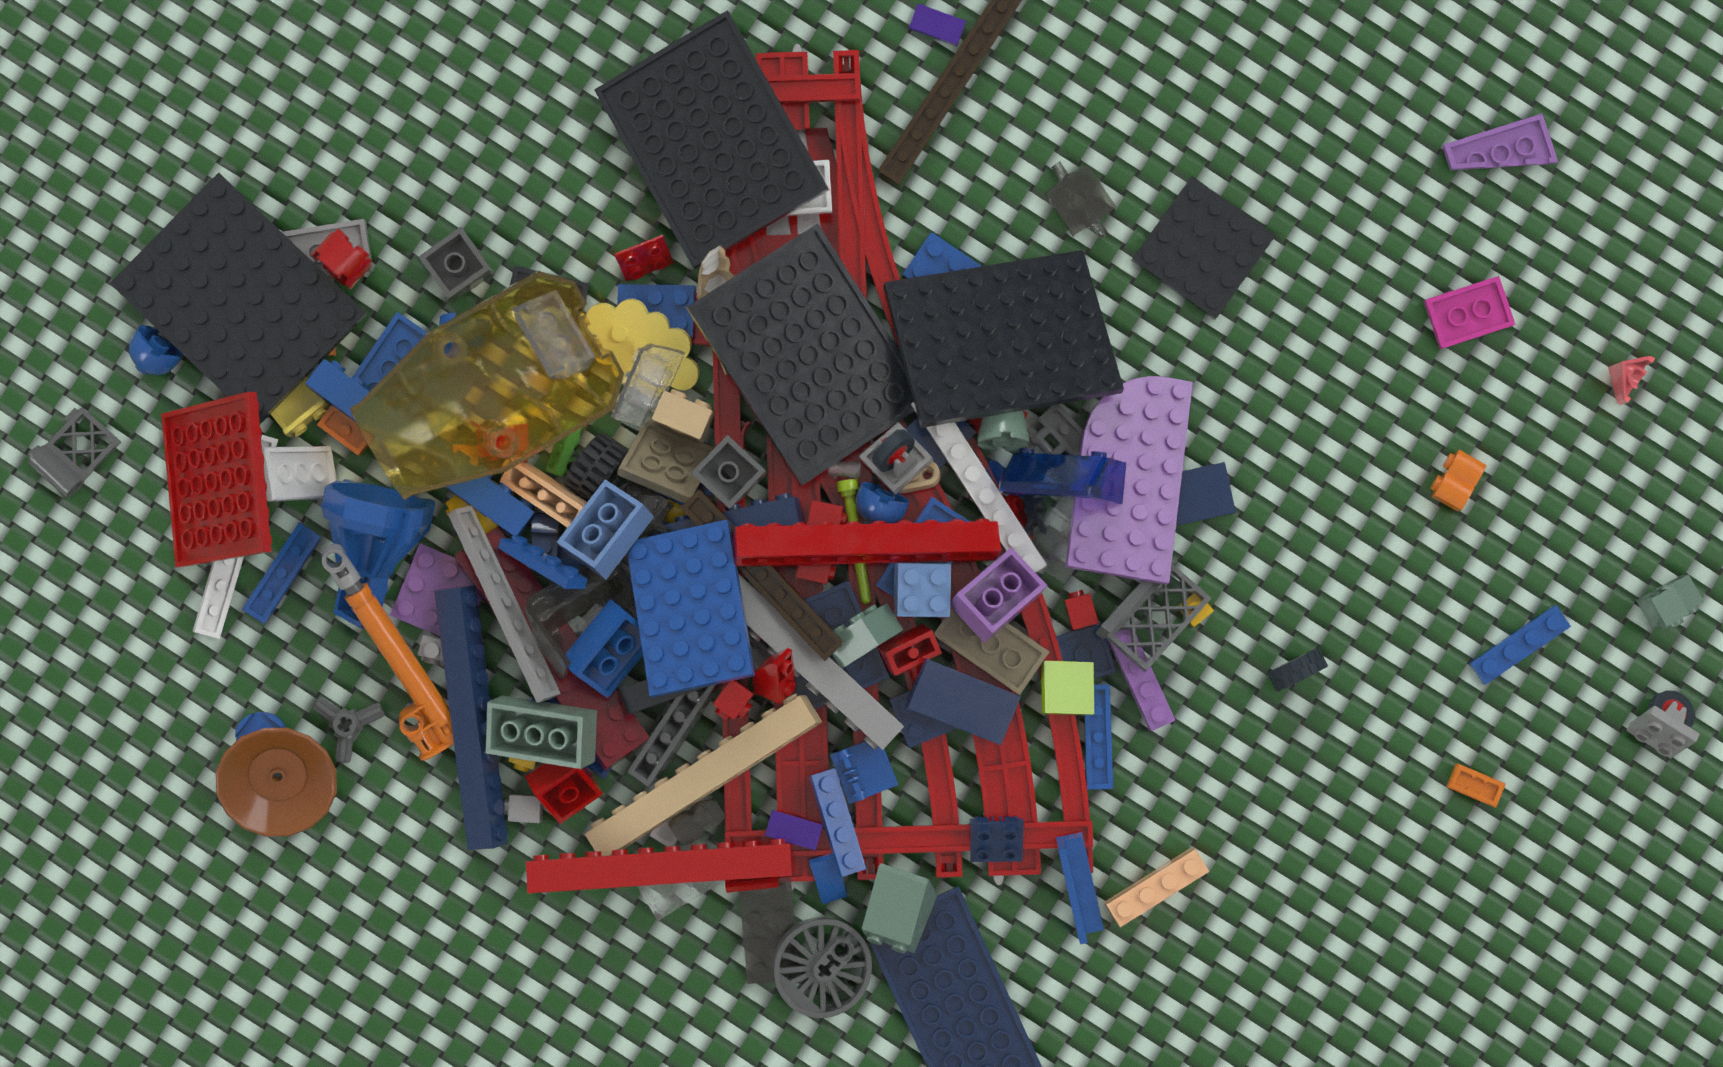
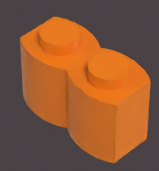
M1461 450L1456 451L1454 454L1450 453L1443 463V467L1446 469L1442 477L1437 475L1430 489L1434 490L1431 497L1458 512L1461 511L1487 465Z

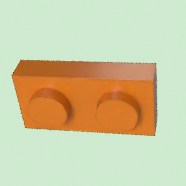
M332 405L317 424V426L358 456H361L375 437Z

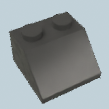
M727 435L691 474L726 507L731 509L764 478L766 470Z

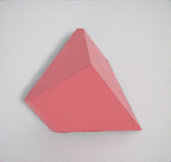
M1647 356L1626 360L1608 367L1618 404L1623 405L1630 401L1629 393L1632 388H1638V383L1647 373L1644 370L1646 365L1653 363L1654 357Z

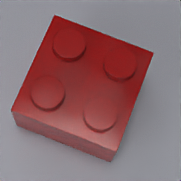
M543 763L525 776L535 797L560 824L603 795L593 774L586 767L578 769Z

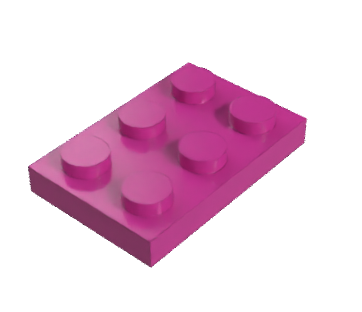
M1499 276L1424 300L1440 350L1516 325Z

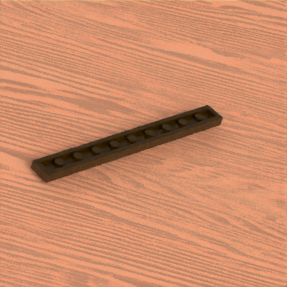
M991 0L878 169V173L900 186L1023 0Z

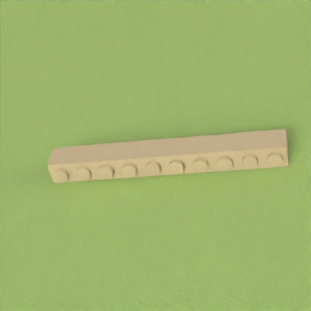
M797 694L788 697L783 701L784 706L777 711L775 708L766 711L761 715L763 720L756 724L753 721L739 729L741 734L735 738L731 735L724 738L718 743L719 748L713 752L710 749L704 751L696 757L698 761L690 766L689 763L684 764L675 770L677 775L671 779L665 777L654 784L655 789L647 793L645 790L632 798L634 802L626 807L623 804L611 812L613 814L612 817L607 820L601 818L590 825L592 829L585 833L594 851H601V856H612V850L625 849L822 723L807 695L797 696Z

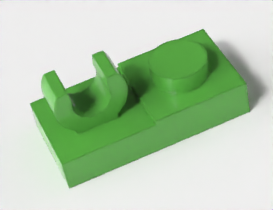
M562 423L545 468L546 472L561 477L567 475V464L569 462L574 463L576 458L570 455L579 444L581 428Z

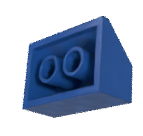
M610 599L560 661L574 675L609 698L643 656L638 620Z

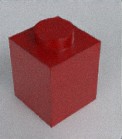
M1083 590L1069 593V599L1063 600L1071 631L1098 624L1091 594L1084 595Z

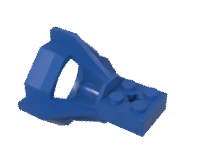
M350 479L334 481L325 486L321 505L323 516L330 523L333 544H339L344 548L347 557L361 576L359 581L361 584H368L372 594L376 596L383 607L385 595L388 591V580L394 573L395 566L430 531L435 501L419 498L411 493L383 486L357 483ZM335 553V563H337L342 557ZM338 588L333 613L353 625L365 629L353 612L352 606H349L345 600L346 591Z

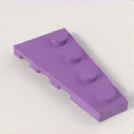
M1538 114L1442 146L1450 171L1558 163L1543 114Z

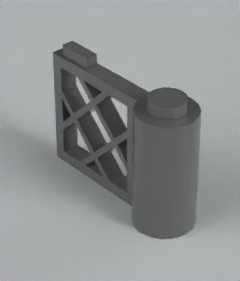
M83 407L79 410L74 408L64 418L67 423L45 445L41 447L37 445L28 454L30 458L28 464L66 498L73 496L92 472L121 443L115 435ZM83 416L90 420L91 432H76V423ZM95 426L101 431H95ZM107 435L112 442L106 449H95V436ZM91 436V450H77L76 437ZM62 437H72V451H60L55 445ZM91 454V464L83 471L77 466V455ZM66 455H73V461Z

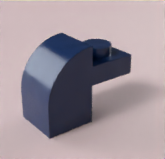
M536 512L531 529L533 534L532 545L544 549L545 554L558 558L559 544L557 541L564 533L565 526L547 513Z

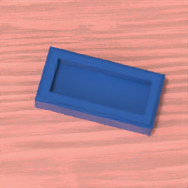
M833 854L809 859L822 904L848 897L843 879L839 877Z

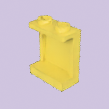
M308 376L271 413L283 429V433L288 437L300 436L307 430V424L313 419L315 421L321 419L327 412L326 409L331 406V404L306 386L305 383L309 379Z

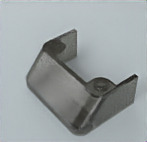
M619 564L607 579L582 565L577 569L579 574L588 579L585 589H565L554 582L527 600L525 613L538 648L561 680L567 677L571 662L561 650L564 638L558 629L559 627L598 603L604 607L610 599L625 610L629 609L638 620L632 582Z

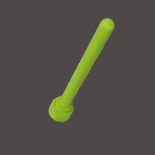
M857 479L836 482L838 492H841V497H844L848 522H859L854 496L857 495L856 489H859ZM865 563L855 564L861 603L866 605L871 601Z

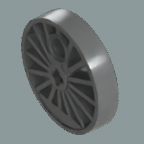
M828 917L806 919L790 928L777 944L772 960L773 979L780 996L792 1009L813 1018L833 1017L853 1007L865 993L872 972L870 951L862 936L846 923ZM816 925L817 949L807 929ZM824 925H832L828 939L824 944ZM840 927L847 930L844 936L838 934ZM800 932H803L812 954L794 939ZM853 936L858 942V944L854 946L850 942ZM790 942L808 959L785 952L784 950ZM845 943V948L841 953L834 952L837 944ZM862 952L863 960L849 961L854 954ZM781 957L801 963L802 965L780 966ZM819 965H824L826 969L824 971L818 968ZM862 967L861 976L841 970L844 968ZM801 972L789 979L782 974ZM836 975L858 982V984L851 991ZM802 981V983H801L798 987H796V986L794 985V984H796V983ZM831 981H834L849 996L840 1002ZM825 984L835 1002V1005L827 1008ZM809 987L808 993L805 995L803 992ZM817 987L819 990V1007L813 1002Z

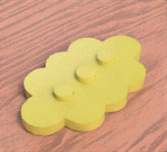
M626 299L616 308L608 303H598L587 311L585 324L588 330L597 337L593 345L595 357L602 364L615 366L616 373L621 379L625 381L637 380L639 387L648 394H659L669 385L677 390H687L697 383L700 369L697 363L688 356L692 348V340L685 330L671 328L670 322L664 314L660 312L648 313L646 306L637 299Z

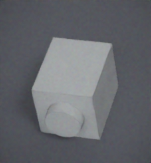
M511 794L509 799L505 800L504 813L508 815V821L542 822L543 804L535 795Z

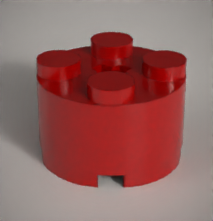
M337 229L335 232L331 231L313 251L311 256L316 262L320 260L323 263L322 268L343 286L347 285L348 289L351 290L371 268L372 260L359 245L354 248L352 243L348 241L349 237L340 229Z

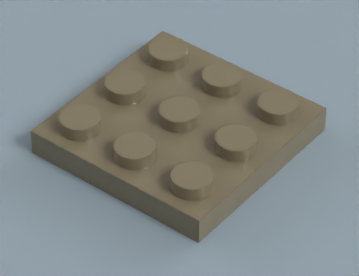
M646 419L619 466L617 475L682 503H686L697 492L701 484L691 472L709 455L714 447Z

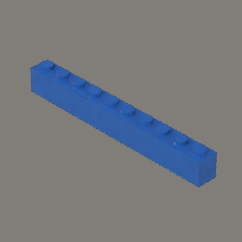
M324 359L305 384L310 390L455 496L472 506L477 512L491 519L494 524L510 536H521L532 522L535 512L532 511L534 506L522 497L520 500H517L511 495L513 491L502 482L499 485L495 484L490 480L492 475L483 468L479 467L478 470L469 465L471 460L461 452L457 454L451 452L448 449L450 445L439 436L436 439L432 438L427 434L429 429L420 422L416 421L415 424L406 419L408 414L401 408L395 406L393 409L386 404L387 399L379 392L374 391L372 394L366 390L365 386L367 384L355 375L351 379L344 373L346 369L335 360L329 363Z

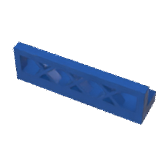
M1082 832L1056 837L1079 942L1080 944L1088 943L1087 933L1101 931L1104 928Z

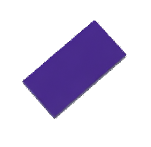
M918 3L909 29L957 47L966 21Z
M772 810L765 836L785 839V842L816 850L823 824Z

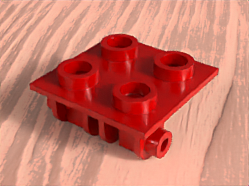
M663 235L614 254L626 282L639 279L655 270H662L674 263Z

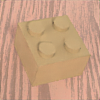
M671 389L670 393L664 390L652 417L654 423L704 443L714 419V413L711 410L710 404L695 399L694 403L688 401L686 394L675 389Z

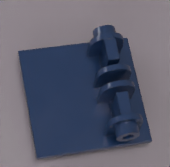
M975 816V819H970V862L1023 861V818H1018L1017 816L1004 817V821H1002V816H999V821H994V816H991V821H988V817Z

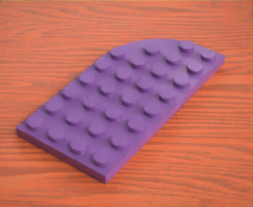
M1161 376L1136 378L1123 383L1124 390L1122 393L1104 396L1096 404L1085 423L1081 438L1066 568L1165 585L1169 583L1193 382Z

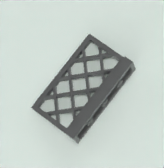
M1173 559L1170 574L1172 573L1180 580V588L1167 589V585L1162 584V589H1157L1161 584L1142 581L1096 632L1101 639H1108L1144 672L1150 668L1211 600L1208 594L1173 564ZM1181 593L1182 606H1169L1168 594ZM1186 593H1195L1203 601L1198 606H1187ZM1152 594H1163L1164 606L1151 607L1150 596ZM1146 601V607H1141ZM1152 611H1165L1166 624H1153ZM1170 611H1183L1184 622L1182 624H1171ZM1147 612L1148 624L1135 625L1134 613ZM1128 620H1130V625H1124ZM1135 629H1148L1150 642H1136ZM1153 629H1166L1167 641L1154 642ZM1171 629H1177V630L1172 634ZM1119 630H1131L1132 642L1123 643L1115 634ZM1137 647H1150L1151 658L1147 663L1138 657ZM1155 647H1160L1159 650L1155 652Z

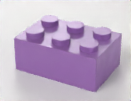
M1011 547L960 590L950 602V607L986 643L1037 599L1047 585Z

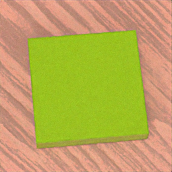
M1043 661L1041 663L1042 714L1094 715V663Z

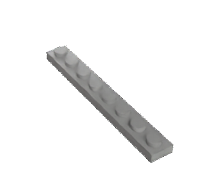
M468 506L454 509L448 513L453 527L501 625L519 667L526 678L531 693L534 695L537 703L555 698L561 693L473 507Z

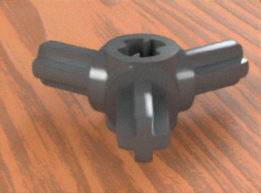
M320 697L313 706L315 711L331 722L330 727L335 730L334 736L338 737L335 760L340 763H350L353 739H358V732L364 730V725L378 720L385 715L380 703H375L359 711L355 708L349 711L344 707L340 710L326 698ZM345 718L352 721V724L349 726L350 731L342 726L345 723Z

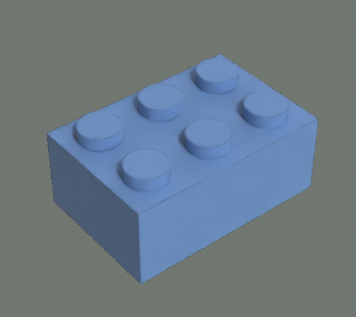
M604 480L557 543L570 556L604 579H607L654 516L642 503L612 483Z

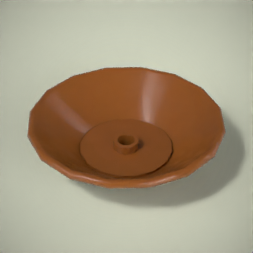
M262 728L241 736L224 752L216 770V795L226 815L243 829L265 837L292 836L312 828L329 812L337 794V771L327 750L311 736L290 728ZM279 772L282 776L275 777L273 774Z

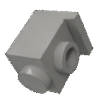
M422 635L418 655L422 656L421 661L444 666L441 639Z

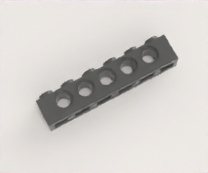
M722 683L675 698L631 765L628 773L647 787L658 782Z

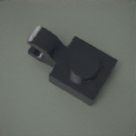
M1035 488L1024 490V513L1027 516L1025 531L1030 537L1033 536V530L1037 526H1039V531L1043 535L1047 533V526L1043 522L1046 502L1044 497H1041Z

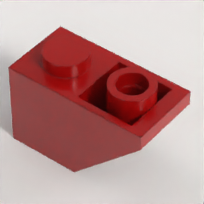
M786 648L767 658L754 671V693L781 704L795 690L796 683L794 679L792 649Z

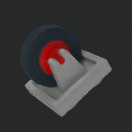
M899 422L859 456L860 460L894 495L934 461L933 457Z
M1666 690L1655 695L1649 702L1647 711L1630 722L1626 730L1634 735L1637 740L1647 743L1655 748L1659 754L1670 759L1694 744L1700 733L1691 728L1695 721V711L1690 700L1682 693L1672 690Z

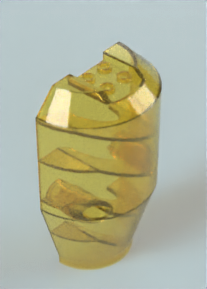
M536 271L427 332L360 402L350 407L355 422L369 448L396 491L404 500L414 494L506 472L614 410L624 372L613 351L602 348L598 337L595 334L591 335L587 327L590 325L587 316L583 311L579 312L578 310L587 305L575 281ZM451 342V349L445 355L444 347L447 343ZM504 435L503 444L497 448V437Z

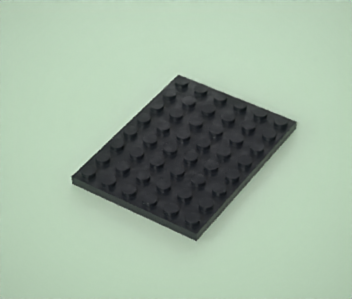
M728 10L594 89L694 269L701 266V262L708 253L716 247L721 246L726 251L829 191L826 182Z
M219 172L109 283L227 397L245 392H257L260 424L368 315Z
M818 223L686 307L800 486L915 411L911 406V403L914 401L901 353Z
M1083 250L884 282L885 296L921 428L1120 394L1124 390Z

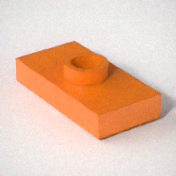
M1456 763L1446 787L1496 808L1506 783Z

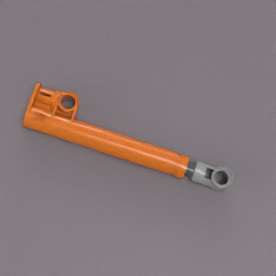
M339 544L327 545L322 551L323 567L330 573L340 590L346 591L345 600L349 606H352L353 612L414 703L400 712L399 726L401 732L407 736L410 742H414L421 752L419 758L422 761L428 760L454 744L450 709L376 596L372 594L368 584H361L359 581L361 576L347 557L344 548ZM331 553H337L342 558L337 563H331L327 560V556ZM414 717L418 722L413 726H408L404 723L405 720Z

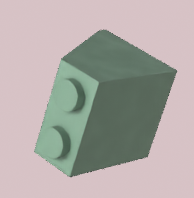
M880 863L862 926L867 940L876 945H882V942L889 944L893 950L905 954L906 951L915 953L937 898L930 880Z

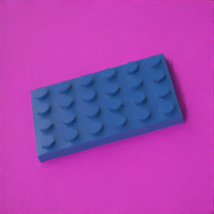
M722 520L636 540L627 554L649 696L654 698L755 676L738 569L735 566L730 522Z

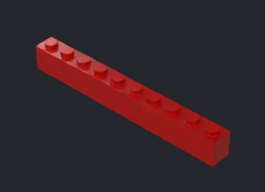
M954 519L949 522L926 520L923 523H912V521L903 520L886 524L885 521H875L871 524H860L859 522L851 521L841 525H834L832 522H822L819 525H808L807 523L799 522L792 526H781L779 523L755 526L748 523L735 527L733 534L735 566L996 560L1001 552L998 521H990L989 519H978L974 522H964L961 519Z
M785 839L769 840L770 845L759 846V841H744L743 847H733V842L717 843V849H706V844L690 845L691 850L680 851V846L664 847V852L654 853V848H639L638 854H628V850L625 849L612 850V856H601V851L585 852L586 857L575 858V853L559 854V859L549 860V855L533 856V861H526L527 893L794 876L792 844H785Z

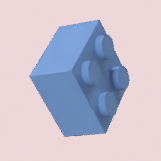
M894 563L893 614L895 616L950 617L951 564Z

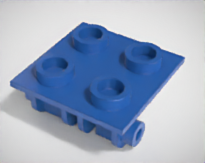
M864 741L831 754L849 804L898 785L885 749L882 750L879 746L875 750Z

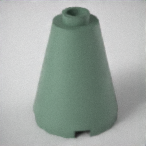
M1023 410L982 417L977 438L978 446L990 451H997V447H1005V451L1027 448L1030 438Z

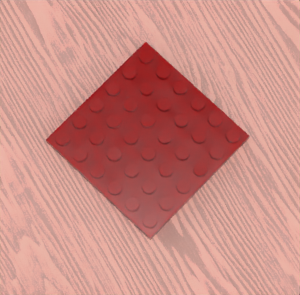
M245 392L162 413L175 568L272 552L257 392Z

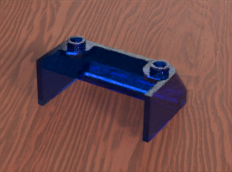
M1019 448V452L1013 453L999 481V492L1024 498V495L1089 498L1123 504L1126 462L1107 458L1106 452L1091 451V456L1041 454L1035 453V449Z

